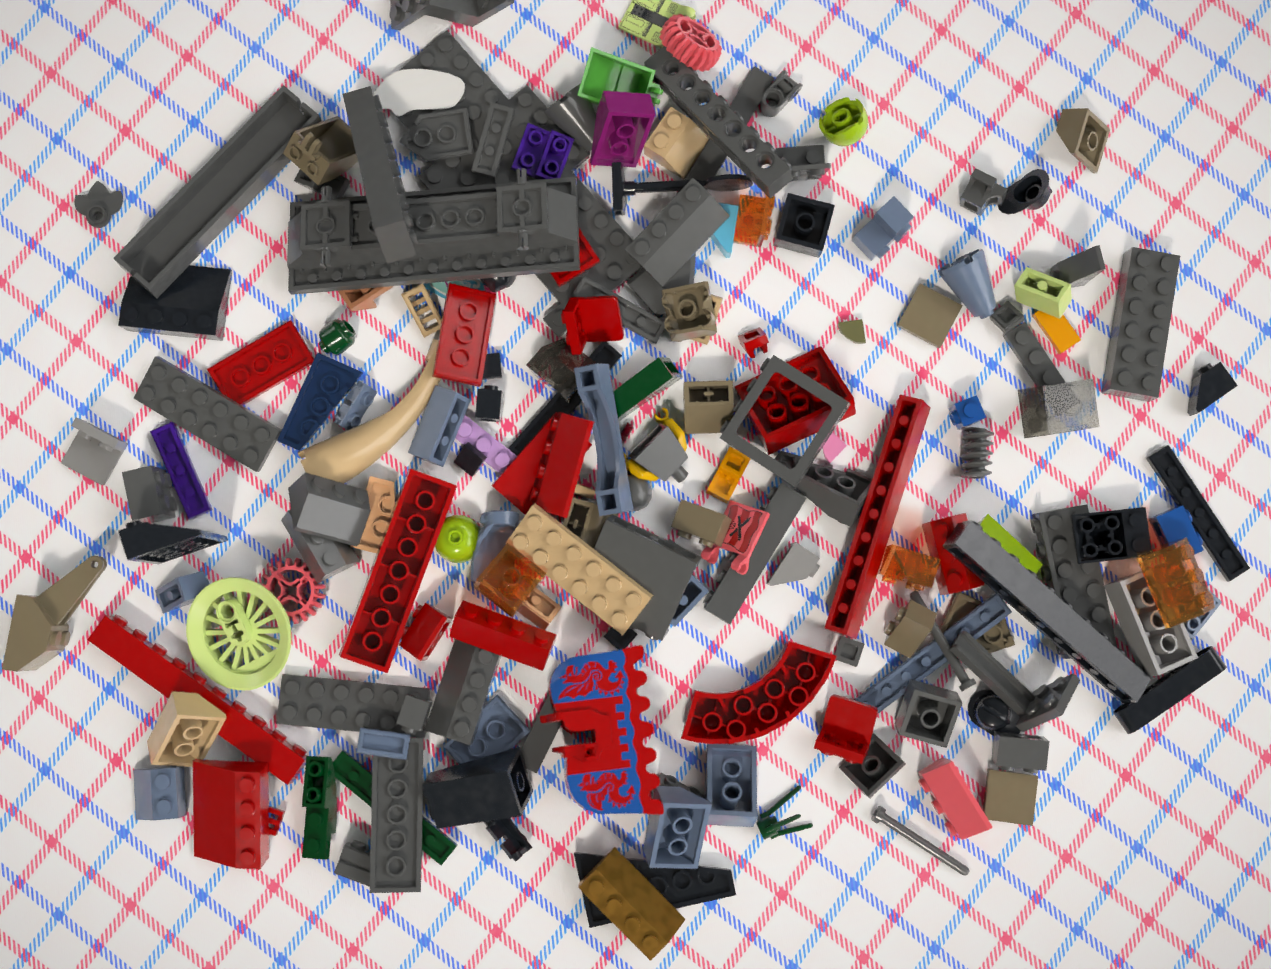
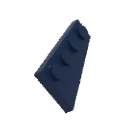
M317 352L277 441L298 451L303 450L363 372Z

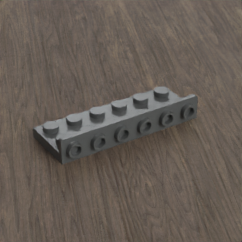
M1088 505L1032 514L1031 528L1033 533H1036L1038 540L1036 552L1038 557L1042 559L1043 567H1041L1042 580L1055 590L1056 595L1061 600L1071 604L1074 608L1073 610L1078 615L1088 619L1094 629L1105 634L1109 638V642L1117 648L1100 562L1077 563L1071 515L1089 513ZM1056 646L1057 653L1061 655L1062 659H1071Z

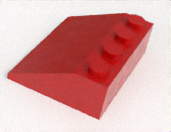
M821 346L786 362L851 404L840 422L856 414L853 395ZM774 373L747 415L768 455L817 433L831 413L832 407L782 374ZM760 375L734 386L739 399L744 400L749 393L746 390L750 382L754 378L758 379Z
M194 759L192 761L194 856L236 869L261 870L269 859L268 762Z

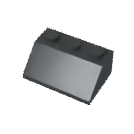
M306 472L288 488L293 530L353 546L359 545L370 514L367 490Z
M291 509L281 519L317 584L361 562L349 544L293 530Z

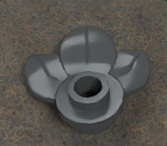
M96 181L87 196L75 195V208L80 214L86 216V220L91 226L103 228L108 225L111 216L120 211L123 204V194L121 191L110 193L100 181ZM102 213V218L96 220L97 214Z

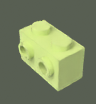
M1028 267L1025 268L1014 285L1017 302L1059 319L1072 301L1071 284Z

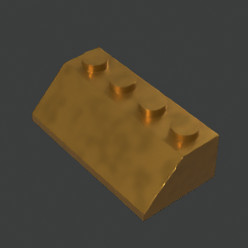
M616 847L579 882L578 888L650 961L670 942L686 920Z

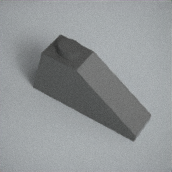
M1100 245L1093 246L1056 263L1051 268L1049 276L1071 284V288L1084 286L1106 269Z

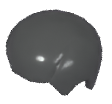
M628 473L634 509L632 511H639L647 507L651 501L652 488L647 480L638 479L631 473Z

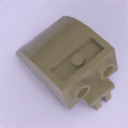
M339 116L294 131L283 152L287 158L317 185L339 177L358 162L350 126Z

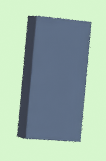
M360 728L356 753L407 760L411 734Z

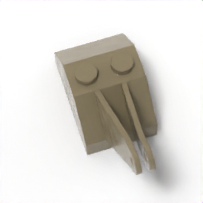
M101 556L89 557L39 596L16 594L2 670L14 672L36 671L65 650V646L70 641L69 625L67 622L95 582L106 570L107 561Z

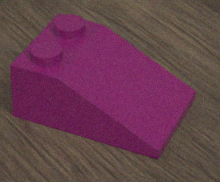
M603 91L597 108L590 157L591 165L612 166V162H621L623 167H637L656 115L650 94Z

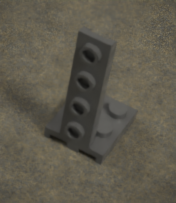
M959 632L949 649L1020 716L1016 727L1022 732L1062 716L1080 682V679L1073 673L1064 678L1059 677L1051 684H1043L1031 693L968 632Z

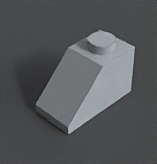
M794 542L766 584L775 586L804 580L808 576L813 578L820 567L817 564L820 558L797 542Z

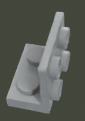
M76 417L71 426L78 429V432L63 457L61 464L100 485H105L128 443Z

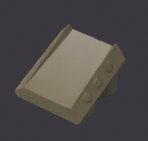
M708 281L662 290V305L666 312L664 325L665 329L670 333L671 341L682 342L705 336H714L717 333Z

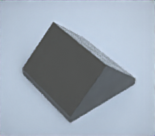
M873 733L868 753L863 763L854 764L844 761L839 768L866 797L871 799L906 763Z

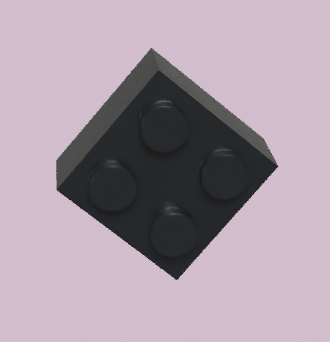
M788 193L773 246L820 258L835 205Z

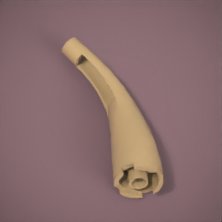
M433 339L425 357L427 364L418 381L392 410L298 451L301 459L305 457V459L300 460L305 472L345 484L388 452L416 422L427 406L435 385L438 386L441 378L432 377L438 340Z

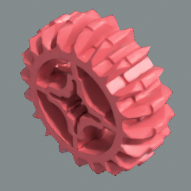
M682 14L673 15L662 26L660 39L663 46L667 47L666 50L673 57L677 58L679 63H684L686 67H692L693 70L701 72L709 71L720 59L722 48L719 45V40L715 39V35L710 33L709 29L705 28L695 19L692 20L689 16H683Z
M286 558L285 566L282 561H277L276 566L278 569L269 566L268 570L271 576L263 574L262 578L267 580V583L260 584L275 596L274 589L276 583H278L281 587V593L277 599L282 605L288 604L293 600L302 606L297 611L290 612L286 610L289 621H291V617L294 624H299L300 617L303 621H308L307 612L315 616L317 612L313 607L322 608L323 604L317 600L318 598H326L325 594L319 593V589H325L326 585L317 584L305 562L302 565L300 558H296L294 564L291 558ZM289 571H299L304 574L293 582L283 576V574ZM309 581L311 594L307 601L304 595V588ZM289 586L297 588L295 590L297 592L296 596L288 594L290 592L288 591ZM270 608L266 612L267 615L273 614Z

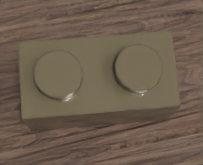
M681 499L671 527L677 530L676 535L690 540L691 537L700 539L699 544L712 548L713 544L722 547L732 519L722 513Z
M910 599L905 607L900 606L894 617L895 621L890 620L884 630V634L887 635L884 645L911 658L932 631L937 613Z

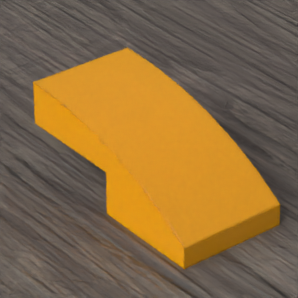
M729 447L706 493L727 504L751 458Z

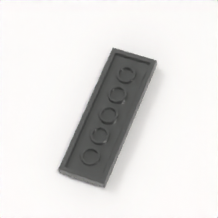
M160 356L154 357L133 398L255 472L261 471L282 431L279 427Z
M282 674L276 724L360 732V728L411 734L401 730L402 725L396 724L405 696L412 694L429 700L431 688ZM416 731V734H411L410 737L425 738L426 731Z
M410 738L407 760L373 756L369 893L421 892L424 738Z

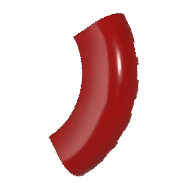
M786 641L774 665L752 684L734 691L718 693L694 689L681 739L705 744H732L759 738L778 729L799 715L814 700L816 694L825 684L837 655Z

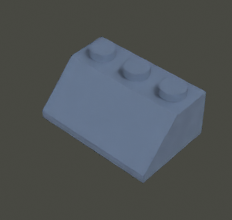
M658 786L655 788L653 799L662 802L664 812L662 815L650 814L643 847L649 868L698 869L711 802L681 787Z

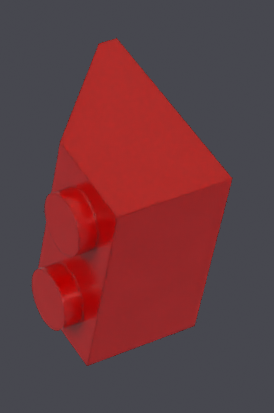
M425 603L423 606L419 605L412 615L415 620L410 627L405 626L401 642L399 643L400 647L419 661H426L453 619L429 603Z

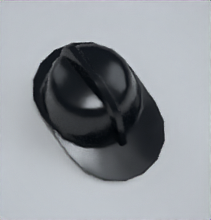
M1043 169L1032 170L1023 178L1007 188L1006 199L1001 206L998 205V209L1002 213L1010 215L1024 209L1037 210L1043 207L1053 192L1049 186L1048 173Z
M981 690L970 698L968 715L971 721L992 736H994V731L1018 734L1021 732L1016 727L1020 716L992 690Z

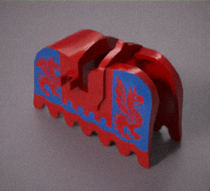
M642 645L617 651L571 657L560 663L550 678L548 689L554 713L540 716V724L561 722L562 728L569 733L591 731L592 743L554 747L552 752L559 753L561 758H564V778L570 797L581 808L597 814L637 813L662 815L664 812L662 802L649 796V792L660 785V778L658 775L648 773L646 770V766L656 760L657 753L653 748L643 745L644 738L651 736L654 728L650 722L640 720V714L650 707V700L646 696H639L636 692L637 688L647 682L646 673L633 667V664L637 663L644 656V647Z

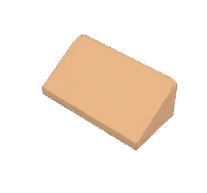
M524 578L517 584L506 600L509 606L544 630L562 608V606Z

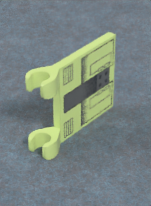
M632 0L618 29L662 48L660 32L664 23L673 15L678 14L689 16L693 20L696 18L695 9L680 5L671 0Z

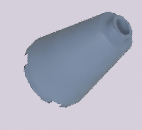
M983 249L969 252L957 258L951 266L948 263L938 270L941 278L974 317L979 316L980 319H984L994 314L993 309L996 308V302Z

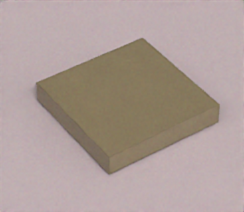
M920 283L897 327L940 349L963 305Z
M987 769L983 812L988 820L1033 826L1039 776Z

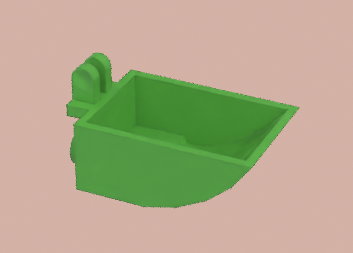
M591 47L577 96L599 105L603 91L650 94L654 107L655 104H660V99L657 96L662 95L663 90L660 89L661 85L653 83L656 70Z

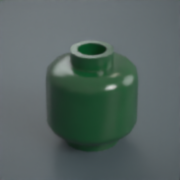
M332 320L319 331V345L327 354L331 352L334 355H340L355 343L354 336L356 332L346 320Z

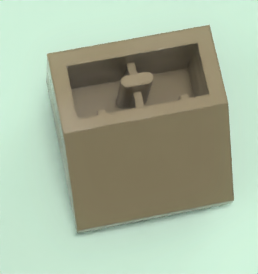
M733 380L683 383L685 434L720 433L723 424L727 420L731 421L734 416Z
M573 497L568 517L564 518L562 525L594 549L605 521L611 515L599 516L597 504Z

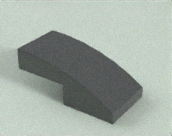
M301 169L294 179L296 183L321 195V188L323 186L325 188L326 186L331 187L332 199L343 198L351 183L346 177L339 176L331 181L317 185Z

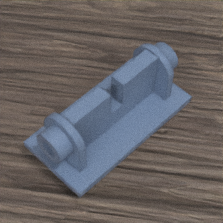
M358 381L357 384L353 385L346 397L347 400L352 402L349 406L345 403L341 405L334 416L336 418L334 423L346 430L358 426L368 407L373 403L377 391L367 384Z

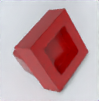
M760 327L738 336L740 345L750 358H755L754 349L760 347L764 354L767 353V343L769 341L766 333Z

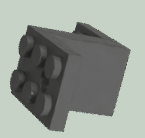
M390 0L389 17L391 19V29L400 31L424 15L474 27L512 5L514 0Z

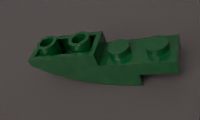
M306 756L302 807H306L302 858L327 860L330 855L331 834L336 833L337 791L333 762L331 757Z

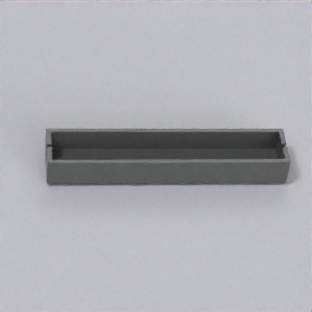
M283 85L113 259L125 272L138 281L155 298H158L291 161L283 152L294 131L322 122L320 115L306 103H301L300 98Z

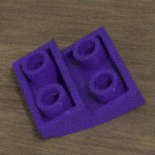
M527 123L510 169L516 171L520 168L521 171V168L527 170V176L539 180L561 178L574 139L554 130L549 132Z

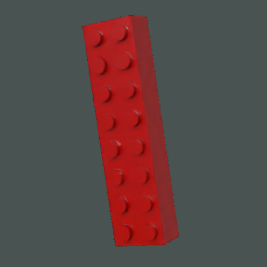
M408 469L339 652L341 658L388 674L455 494L456 485L414 469Z

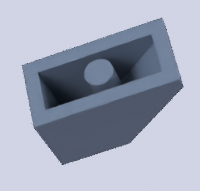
M204 571L177 577L155 590L163 614L189 605L194 601L200 591L210 584L205 577Z

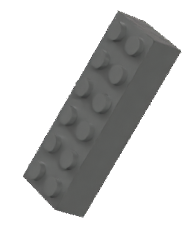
M1136 247L1130 248L1123 254L1102 394L1146 402L1159 398L1181 255Z

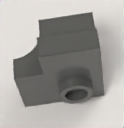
M975 168L960 197V206L981 216L988 206H1001L1006 199L1007 188L997 184V178Z

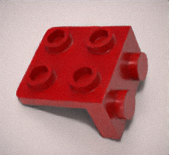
M616 296L571 297L565 309L562 310V323L566 324L567 328L566 343L568 346L570 345L572 355L582 354L586 342L621 341L624 337L620 308Z
M836 694L831 695L822 729L816 738L814 749L820 750L825 755H835L844 758L849 763L862 764L868 753L878 709Z

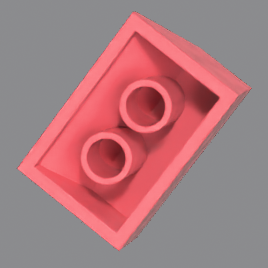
M941 757L917 772L921 778L918 780L921 788L925 793L930 792L934 799L931 804L939 815H944L947 820L944 825L952 837L956 835V837L963 840L993 828L953 761Z

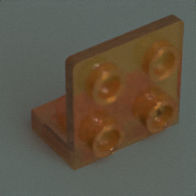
M740 194L733 243L761 247L763 240H768L772 220L768 219V217H771L774 209L775 196L769 198L765 194L763 198Z

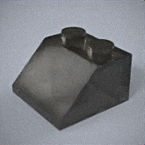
M562 338L541 347L526 366L535 377L569 403L578 392L574 368L597 363L583 352L582 354L572 355L570 345L568 346L566 343V338Z

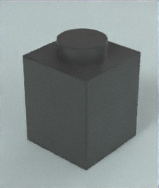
M407 694L396 724L402 725L401 730L411 734L424 730L433 701Z

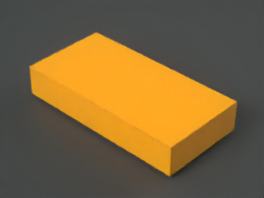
M1039 310L1032 315L1059 355L1081 340L1064 315L1059 319Z

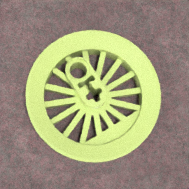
M230 577L209 584L196 596L187 616V642L196 664L205 675L223 687L241 691L260 688L275 679L288 660L292 639L290 621L286 610L267 588L255 581L240 577ZM236 591L237 596L234 597L232 592ZM246 592L251 594L249 603H247ZM261 599L263 603L256 611L258 600ZM269 607L273 614L258 621ZM276 618L278 627H260ZM212 622L221 625L222 629H212ZM279 633V640L266 634ZM213 635H226L227 638L215 643ZM231 642L222 655L218 647ZM268 645L276 647L277 649L272 650ZM236 649L232 664L228 661V658ZM244 656L245 665L241 666Z

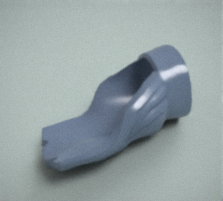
M500 509L481 514L480 523L483 524V527L479 530L477 544L471 561L470 578L473 583L481 584L482 587L488 589L501 588L502 586L504 588L511 587L513 570L519 554L505 543L518 526L520 515L518 512Z

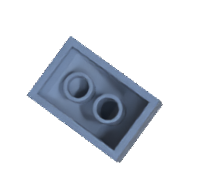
M707 744L704 799L711 802L707 825L754 827L757 819L756 746Z

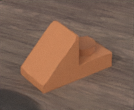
M393 286L341 290L338 292L352 312L377 308L373 300L393 288Z

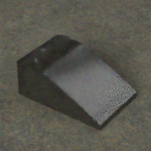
M1093 378L1018 389L1024 439L1100 427Z

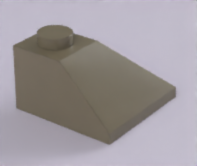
M1088 108L1062 109L1060 119L1057 122V134L1069 152L1093 174H1097L1110 128Z

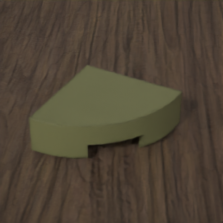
M862 319L839 322L837 324L840 333L855 344L866 343Z

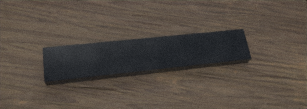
M602 341L580 367L593 364H609V369L611 370L622 358V355L609 343ZM575 373L509 446L508 449L516 456L555 412L571 415L583 402L578 393Z
M1166 445L1147 457L1146 460L1177 507L1183 505L1192 516L1191 524L1194 530L1200 534L1204 548L1227 582L1232 581L1249 570L1250 567L1171 447Z

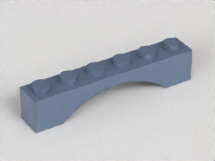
M593 364L574 368L578 393L584 403L589 420L594 421L592 430L597 454L595 493L599 516L632 511L634 509L609 364Z

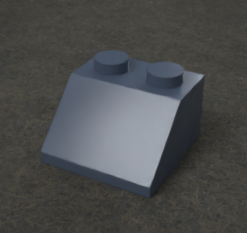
M184 766L133 770L136 820L178 819L187 815Z

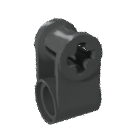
M783 70L762 96L760 111L766 117L778 115L803 87V84L796 83L789 77L786 70ZM774 100L777 105L770 106L766 101Z

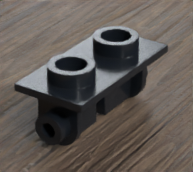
M511 818L484 822L487 826L485 829L488 830L496 842L502 837L505 839L500 847L510 860L518 861L523 854L533 848L526 836L512 822Z

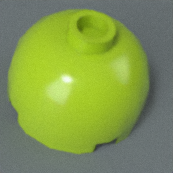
M849 97L841 98L828 105L824 110L826 114L823 116V119L819 118V128L830 143L840 147L850 146L861 140L866 134L869 123L867 111L860 100H850Z
M465 515L446 517L435 545L436 551L443 559L452 563H465L472 560L480 526L473 519Z

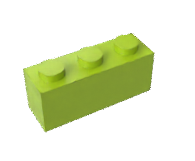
M987 514L978 522L987 535L997 539L1003 549L1019 559L1020 564L1037 574L1043 564L996 520Z

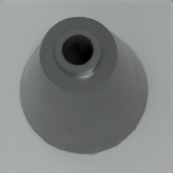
M579 84L567 92L560 100L558 99L544 113L547 115V118L589 153L592 150L597 114L592 102L577 96Z

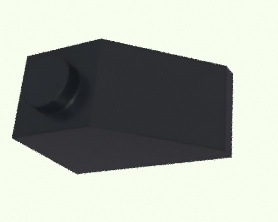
M1209 362L1197 370L1199 375L1192 379L1187 410L1189 416L1200 413L1238 386L1221 362L1211 365Z

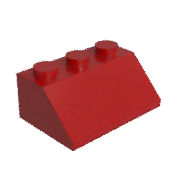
M966 513L922 524L940 595L957 593L985 585L981 579L943 547L957 524L968 521Z

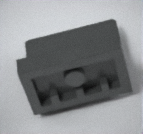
M824 144L775 149L776 154L780 158L784 157L791 164L792 181H797L801 176H807L808 180L821 179L831 169V163H825Z

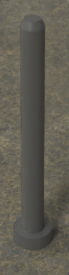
M913 591L910 593L911 600L927 608L919 592ZM935 621L931 634L962 684L958 686L962 692L977 683L974 678L970 680L958 658L949 650L951 646Z
M881 805L874 811L871 820L876 824L879 822L883 823L961 875L967 876L970 870L966 865L885 813L886 809Z

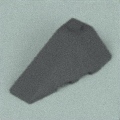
M780 451L774 459L789 469H793L802 456ZM812 463L796 489L829 517L841 524L852 527L863 510L872 478L851 469H847L846 472L833 469V465L825 463L824 466Z

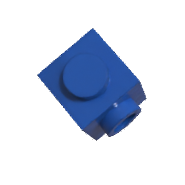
M977 395L955 403L948 408L950 420L954 426L956 425L957 430L986 418Z

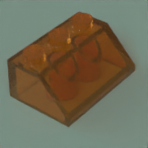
M1187 537L1162 544L1137 558L1166 629L1202 616L1215 608L1213 595L1207 588L1203 571L1197 564L1194 549L1189 544Z

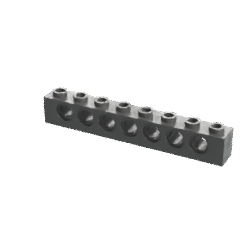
M665 46L644 62V66L656 70L653 82L661 85L660 89L769 198L773 197L792 181V166L784 157L780 158L769 142L764 143L760 139L758 131L753 126L748 127L744 123L741 114L736 110L733 112L725 98L721 95L717 96L713 92L712 86L706 80L702 81L698 77L696 70H693L692 67H686L682 62L679 63V60L673 57L666 50L667 47ZM733 133H739L736 136H730ZM748 149H755L752 152H746ZM765 164L771 165L767 168H762Z

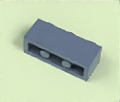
M435 385L408 453L424 461L444 467L471 399L456 391Z

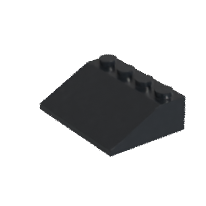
M189 265L158 298H155L138 281L130 276L121 301L118 326L130 332L223 341L232 270Z
M141 520L125 524V529L118 531L127 560L157 565L228 541L225 535L198 529L152 524L149 522L141 523Z

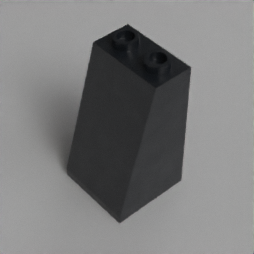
M520 747L430 772L422 784L423 795L427 798L430 806V817L435 821L437 829L522 816L533 793Z

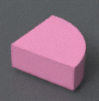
M834 433L831 434L823 446V454L829 464L847 446Z

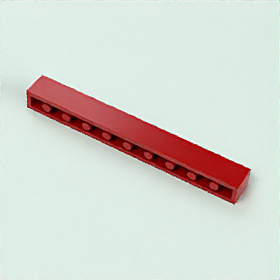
M899 395L824 627L834 633L857 639L931 409L922 399Z
M117 614L115 616L105 615L87 639L89 642L168 699L172 691L199 694L226 714V720L218 733L220 737L255 762H268L269 772L285 784L289 785L294 782L306 765L307 751L296 743L294 745L286 741L287 736L277 729L272 731L265 726L267 722L263 718L247 713L245 705L237 700L234 702L226 697L227 693L218 686L211 687L206 683L207 678L196 671L194 673L186 668L188 665L177 657L171 658L166 654L168 650L158 643L153 645L146 640L148 636L139 629L133 630L128 627V621Z

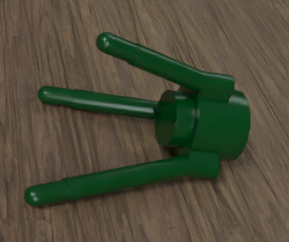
M800 785L786 794L769 810L759 814L761 819L756 821V824L764 840L768 838L772 840L778 836L813 827L812 823L781 830V826L801 818V814L790 816L779 822L775 815L770 817L771 814L801 790Z

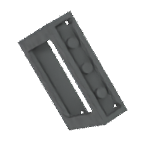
M773 354L771 359L766 358L760 368L762 373L759 378H754L750 382L746 390L749 392L744 400L740 399L734 407L733 412H735V415L731 421L727 420L721 427L720 433L722 435L720 439L797 488L851 404ZM774 373L782 374L832 407L831 413L793 469L784 466L737 434L739 426Z

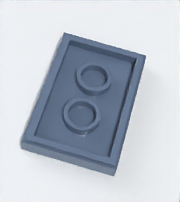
M497 694L484 707L472 746L449 739L443 747L458 764L510 750L531 730Z

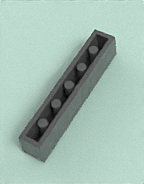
M783 483L778 488L776 486L772 487L766 497L770 500L766 508L762 506L759 508V510L770 513V516L750 556L747 573L741 575L733 570L731 565L727 571L722 569L716 579V582L719 583L718 587L714 592L710 590L703 601L706 604L704 610L729 625L807 499ZM732 553L728 561L732 562L738 554Z

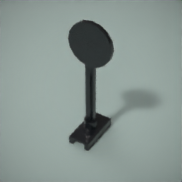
M612 162V194L615 216L625 215L626 196H633L636 193L681 191L690 180L640 183L625 181L622 163ZM740 174L717 175L705 181L696 180L704 188L713 191H737L747 189L753 185V181L747 175Z

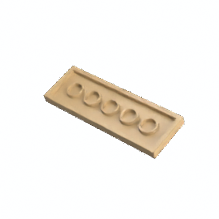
M537 504L532 505L505 543L621 635H624L654 596Z

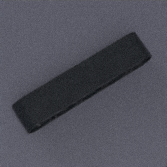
M1208 646L1197 652V659L1171 670L1148 686L1137 703H1124L1113 711V714L1127 734L1138 731L1227 668L1213 646Z

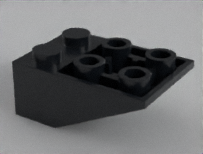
M1146 507L1071 515L1078 564L1152 556Z

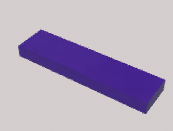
M170 422L150 431L167 472L170 474V479L188 520L212 511V506L176 424Z

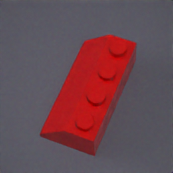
M558 412L557 416H553L550 424V430L553 431L551 439L546 440L543 454H546L544 464H539L536 474L539 482L537 488L533 487L530 495V501L533 502L532 505L537 504L548 513L564 518L568 517L594 421Z
M462 600L454 616L449 635L451 638L541 671L544 670L558 637L557 634L464 600Z

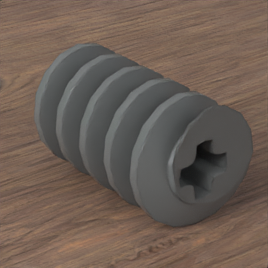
M965 427L963 430L969 433L963 435L962 439L969 443L963 444L962 449L968 453L962 454L961 458L968 462L962 464L961 469L968 472L962 473L960 477L984 479L985 476L992 474V471L985 469V466L993 464L992 461L986 459L987 456L993 455V452L987 450L986 447L994 445V442L987 440V437L993 436L994 432L988 431L985 428Z

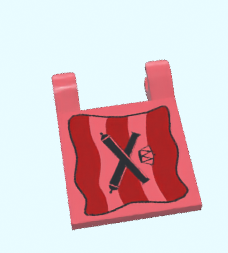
M730 500L724 515L728 516L732 521L722 547L714 544L712 548L706 546L701 553V557L708 563L715 564L718 560L719 548L738 554L732 561L731 568L737 573L744 575L748 571L750 556L770 513Z

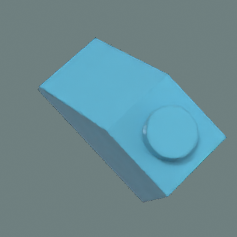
M719 203L730 217L710 238L724 257L730 258L739 206Z

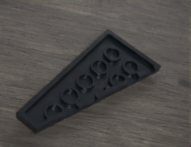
M574 852L579 881L606 855ZM625 857L676 909L736 896L731 869L698 865V869L649 868L645 859ZM582 892L589 928L612 923Z

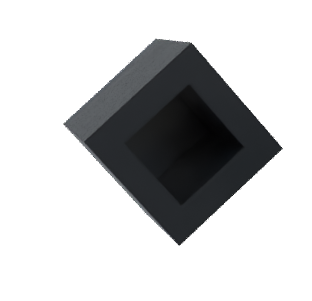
M484 385V389H477L475 412L477 421L502 423L504 393L502 390H498V386Z

